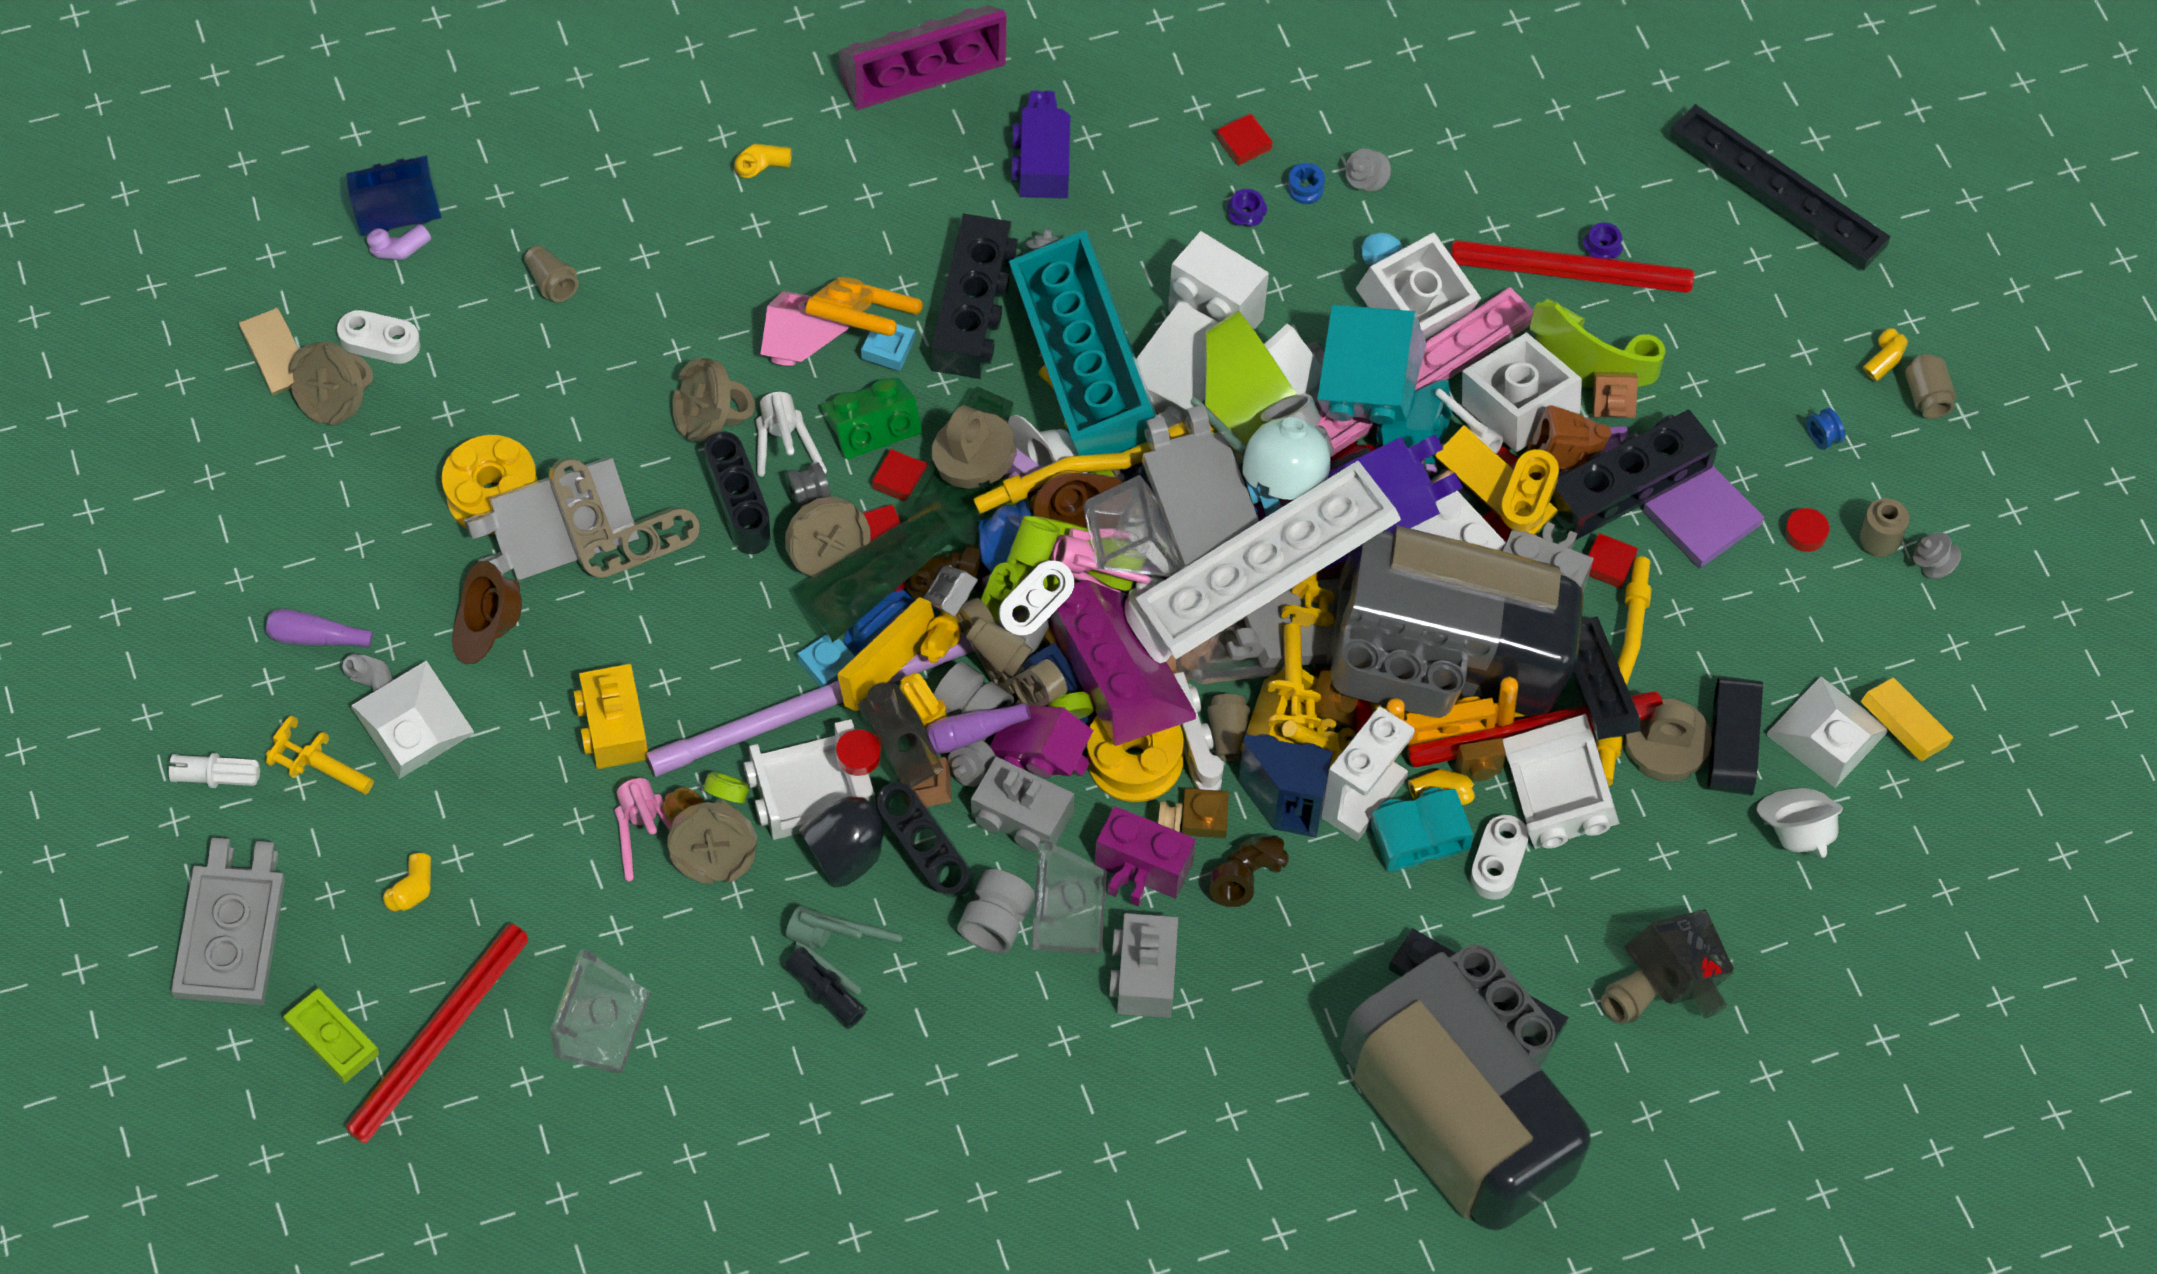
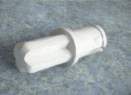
M212 753L210 757L173 754L170 758V763L176 764V767L169 766V779L175 783H207L210 788H216L218 784L254 786L260 778V765L256 760L220 758L218 753Z

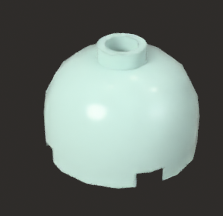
M1288 417L1271 420L1261 425L1249 439L1243 459V475L1249 484L1257 488L1258 482L1263 486L1269 487L1268 495L1281 499L1295 500L1328 479L1330 472V449L1327 441L1320 431L1302 419Z

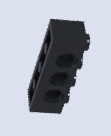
M963 213L931 347V371L981 379L984 363H992L995 340L990 339L991 330H999L1003 306L997 305L999 295L1007 296L1010 281V272L1005 271L1007 262L1015 259L1018 239L1011 238V221ZM964 329H971V330H973V331H963V330H964Z
M1690 409L1676 416L1673 414L1667 415L1652 429L1642 434L1637 432L1629 435L1619 446L1608 452L1599 451L1593 454L1585 464L1572 471L1565 469L1559 472L1558 481L1550 499V503L1558 510L1555 518L1567 533L1569 531L1577 533L1576 540L1712 469L1718 444ZM1658 452H1665L1669 455H1662ZM1623 470L1633 471L1635 474L1627 473ZM1589 488L1598 489L1601 492H1594L1589 490Z

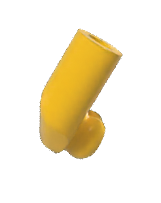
M753 144L737 156L734 162V169L740 177L752 178L769 166L790 168L792 148Z
M1889 328L1878 338L1879 346L1883 349L1862 367L1865 373L1875 382H1878L1899 363L1908 346V341L1904 334L1899 335L1894 328Z
M1439 769L1408 780L1409 790L1414 800L1418 799L1422 792L1435 787H1441L1443 790L1456 789L1462 805L1471 803L1475 798V793L1472 790L1474 786L1472 780L1467 775L1449 770Z
M415 853L409 856L408 877L397 882L384 893L383 901L390 911L409 910L429 896L431 891V856L425 853Z

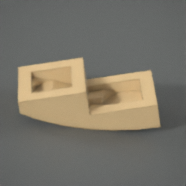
M276 308L239 322L242 334L254 361L259 366L271 396L291 389L290 384L295 382L294 372L290 373V365L299 349L279 309Z

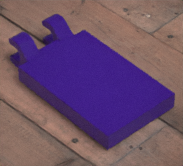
M1436 434L1407 448L1403 438L1400 437L1330 471L1328 476L1329 479L1346 467L1359 461L1396 508L1401 520L1394 525L1413 528L1439 515L1440 512L1435 502L1463 488L1456 473L1432 484L1421 461L1443 450ZM1394 525L1387 528L1386 530L1391 531ZM1350 552L1324 567V570L1326 571L1346 561Z

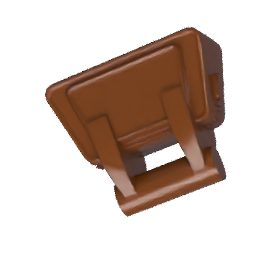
M1550 405L1546 407L1526 452L1536 449L1547 451L1557 460L1559 472L1565 469L1572 471L1585 464L1593 454L1603 451L1612 431L1607 425L1597 424L1583 415ZM1538 472L1531 474V478L1534 480H1540L1544 477Z

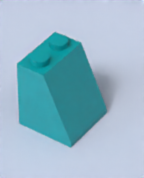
M1332 305L1317 398L1323 414L1339 421H1350L1353 417L1369 418L1372 422L1378 424H1392L1395 420L1407 421L1426 346V340L1415 311Z

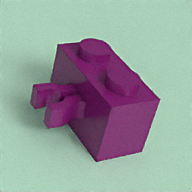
M1028 706L1031 719L1000 730L996 733L990 745L995 756L1043 778H1050L1051 775L1071 776L1072 772L1077 776H1083L1090 761L1081 754L1093 730L1064 707Z
M1114 806L1096 841L1095 866L1115 874L1108 885V894L1116 897L1121 886L1127 885L1129 880L1133 881L1135 890L1131 895V904L1139 907L1143 899L1144 887L1176 899L1193 865L1196 839Z

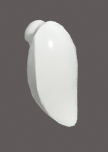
M1151 579L1148 584L1137 582L1136 588L1130 590L1125 602L1127 622L1154 661L1158 663L1166 662L1172 654L1135 599L1158 583L1154 579Z

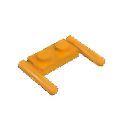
M838 277L837 280L832 281L814 294L813 298H809L805 313L882 335L892 336L897 329V324L894 320L863 311L873 303L917 315L923 309V302L918 298L863 284V282L854 278Z
M1506 677L1501 681L1498 703L1494 704L1492 698L1481 700L1479 697H1466L1457 701L1452 711L1447 716L1441 718L1412 712L1407 713L1406 720H1404L1405 704L1399 698H1393L1388 702L1387 711L1415 729L1414 736L1409 741L1408 746L1492 729L1496 723L1500 727L1511 725L1514 722L1518 682L1512 677Z

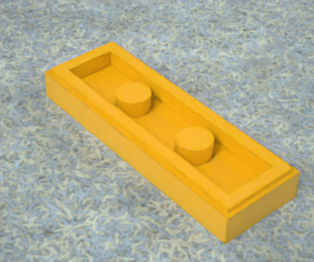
M1463 425L1443 446V450L1435 455V458L1445 468L1456 473L1458 479L1502 518V499L1514 470ZM1549 502L1539 526L1526 532L1537 535L1546 523L1556 515L1558 510ZM1520 508L1515 511L1516 514L1519 516H1527L1530 514V512L1524 508Z
M921 597L916 599L837 673L845 707L857 712L920 652L921 645L928 635V625L934 619L931 601Z

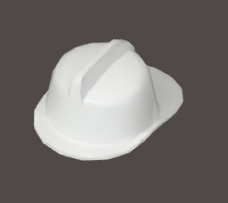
M1019 415L1010 416L1008 425L1014 434L1016 448L1041 467H1046L1068 456H1079L1071 436L1066 430L1053 429L1038 432L1024 417Z
M1806 788L1787 789L1775 792L1758 803L1757 813L1774 828L1782 846L1787 851L1807 852L1814 857L1822 859L1826 857L1827 845L1838 837V815L1842 812L1843 807L1817 790Z

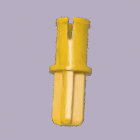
M941 612L939 617L932 619L928 625V635L920 648L921 655L927 656L930 663H937L940 657H945L948 650L957 645L962 633L956 616L953 617Z
M912 673L901 679L899 690L915 710L916 717L914 716L913 718H916L919 723L921 722L924 729L927 728L929 723L948 717L945 713L946 705L944 701L936 699L920 674Z

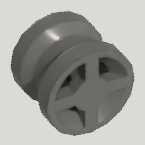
M819 462L810 464L807 470L801 472L791 470L785 473L787 488L797 512L801 509L802 505L818 498L831 497L828 481Z

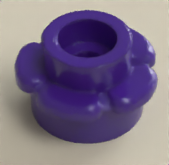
M1242 189L1237 191L1229 200L1227 210L1230 212V220L1236 225L1254 227L1263 221V216L1267 214V205L1259 192L1253 189Z
M1602 222L1595 224L1590 229L1589 235L1584 237L1583 246L1586 251L1591 252L1590 255L1592 257L1615 259L1623 251V246L1621 245L1623 238L1620 230L1615 225Z

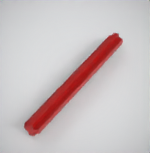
M1461 240L1454 241L1451 249V256L1458 265L1686 293L1691 292L1694 284V270L1690 268Z
M1656 691L1631 696L1640 720L1651 718L1654 708L1663 704L1661 695ZM1582 706L1515 720L1511 725L1500 727L1497 724L1492 729L1411 746L1407 745V753L1412 767L1417 768L1455 760L1459 745L1500 738L1505 739L1584 714L1588 718L1591 729H1594L1585 707Z
M509 924L505 927L347 1123L346 1129L351 1137L361 1143H366L370 1140L528 943L527 933L515 924Z

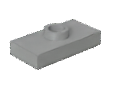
M945 565L938 573L923 599L931 601L932 608L955 617L962 604L969 597L977 579L965 571Z

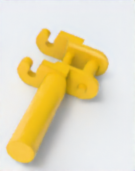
M1317 572L1292 587V593L1299 595L1300 599L1305 600V608L1297 605L1285 606L1281 611L1282 618L1287 619L1292 614L1291 623L1309 627L1311 624L1329 626L1334 623L1335 618L1332 613L1328 612V604L1334 601L1335 596L1332 591L1318 587ZM1311 602L1319 604V609L1311 607Z
M1289 623L1283 627L1285 681L1274 680L1267 684V691L1274 692L1277 689V695L1285 696L1286 700H1291L1292 716L1282 714L1270 716L1268 718V725L1275 726L1278 723V729H1282L1285 722L1293 720L1314 730V728L1322 725V720L1315 717V702L1321 700V694L1311 689L1304 690L1301 626L1296 623ZM1298 702L1306 704V715L1298 714Z
M289 716L274 735L273 741L275 745L266 752L267 765L272 766L277 762L290 769L289 776L295 778L304 772V767L307 764L364 795L368 794L374 783L372 778L322 752L321 744L326 745L329 741L327 733H319L310 746L306 745L303 749L288 741L291 737L290 728L295 729L298 725V719L294 716ZM286 748L299 754L295 761L282 755Z
M1329 718L1322 720V725L1317 727V732L1293 720L1285 722L1282 727L1283 735L1300 744H1316L1324 750L1333 751L1330 767L1350 744L1351 741H1346V738L1355 736V730L1351 728H1344L1339 733L1326 731L1328 727L1334 728L1336 726V721Z

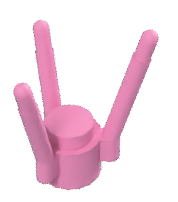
M1071 528L1069 536L1060 535L1053 547L1052 560L1065 564L1071 570L1073 577L1080 581L1090 580L1127 596L1128 594L1101 582L1083 571L1089 572L1091 569L1144 584H1148L1151 581L1147 575L1095 560L1096 549L1094 546H1090L1089 540L1130 538L1132 536L1130 530L1083 531Z
M643 778L625 782L616 792L620 806L614 812L619 822L625 880L628 882L633 880L629 821L634 825L645 824L648 833L651 835L657 832L653 820L657 813L668 830L672 825L667 820L662 805L664 802L661 795L654 794L650 782Z

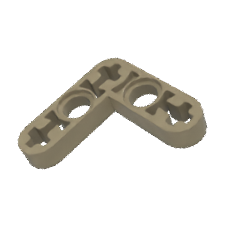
M563 458L555 462L550 470V485L579 563L583 570L594 577H608L686 547L693 543L699 534L700 526L697 517L689 510L681 507L669 508L611 530L591 473L584 463L573 458ZM569 466L575 472L580 471L581 477L575 479L577 490L581 494L588 490L589 497L577 498L567 505L565 499L574 498L570 486L560 484L559 479L565 476L564 469ZM581 506H591L596 512L594 525L589 529H578L574 524V513ZM676 516L683 521L689 522V526L683 529V537L680 538L675 533H668L661 536L666 544L660 546L659 535L652 527L653 524L658 523V529L663 531L674 525L673 518ZM638 530L646 531L650 536V546L642 554H634L628 547L630 535ZM618 538L619 548L626 557V560L621 561L620 556L614 554L604 559L605 567L600 568L595 563H589V559L595 556L594 548L599 547L604 552L614 550L617 547L612 541Z
M973 598L962 604L956 614L957 622L965 636L980 617L987 622L990 621L998 625L987 606L979 598ZM969 641L991 681L1013 695V705L1026 702L1028 706H1045L1066 694L1067 685L1058 667L1049 659H1045L1025 670L1021 665L1015 675L1011 677L1004 671L1000 674Z

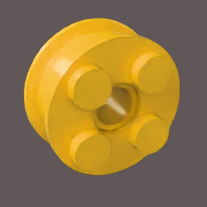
M500 435L479 436L462 443L449 455L442 471V485L449 511L453 518L464 528H466L464 519L492 510L489 497L538 481L535 464L528 450L519 442ZM489 483H499L493 488H484ZM493 531L487 535H495V533Z
M1098 715L1095 717L1090 725L1093 733L1087 743V759L1090 761L1088 769L1093 781L1104 793L1125 802H1145L1162 796L1175 785L1181 775L1184 762V739L1180 725L1114 746ZM1135 747L1144 750L1143 753L1138 755H1132L1126 751Z

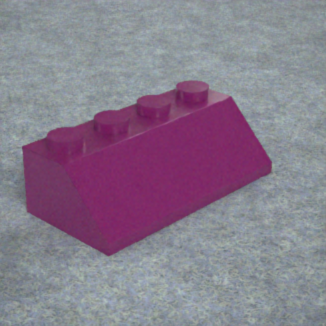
M986 5L976 9H967L960 14L940 20H930L923 25L904 31H894L884 37L864 43H854L847 48L839 50L840 75L856 110L1006 65L1007 15L1003 9Z
M1084 580L1074 584L1071 595L1049 617V626L1084 692L1090 695L1093 708L1114 746L1195 720L1196 712L1167 662L1158 663L1154 661L1128 624L1125 616V602L1128 596L1090 580Z

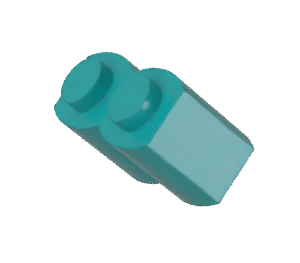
M1441 787L1431 788L1422 792L1418 799L1414 801L1402 802L1400 799H1391L1381 803L1377 810L1372 812L1370 826L1387 871H1398L1419 865L1428 860L1450 857L1471 848L1473 833L1456 789L1443 790Z

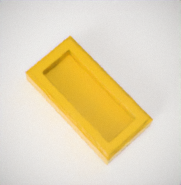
M1894 677L1868 691L1861 700L1863 705L1921 762L1946 748L1954 738Z

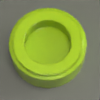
M1085 692L1066 694L1048 704V707H1064L1078 719L1087 717L1094 712L1091 697Z
M718 772L708 773L703 787L704 791L716 797L736 803H745L750 789L746 782Z

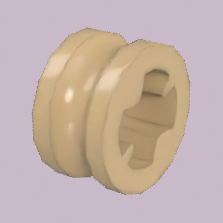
M1161 801L1158 824L1180 832L1183 803H1177L1176 806L1169 807L1165 801Z

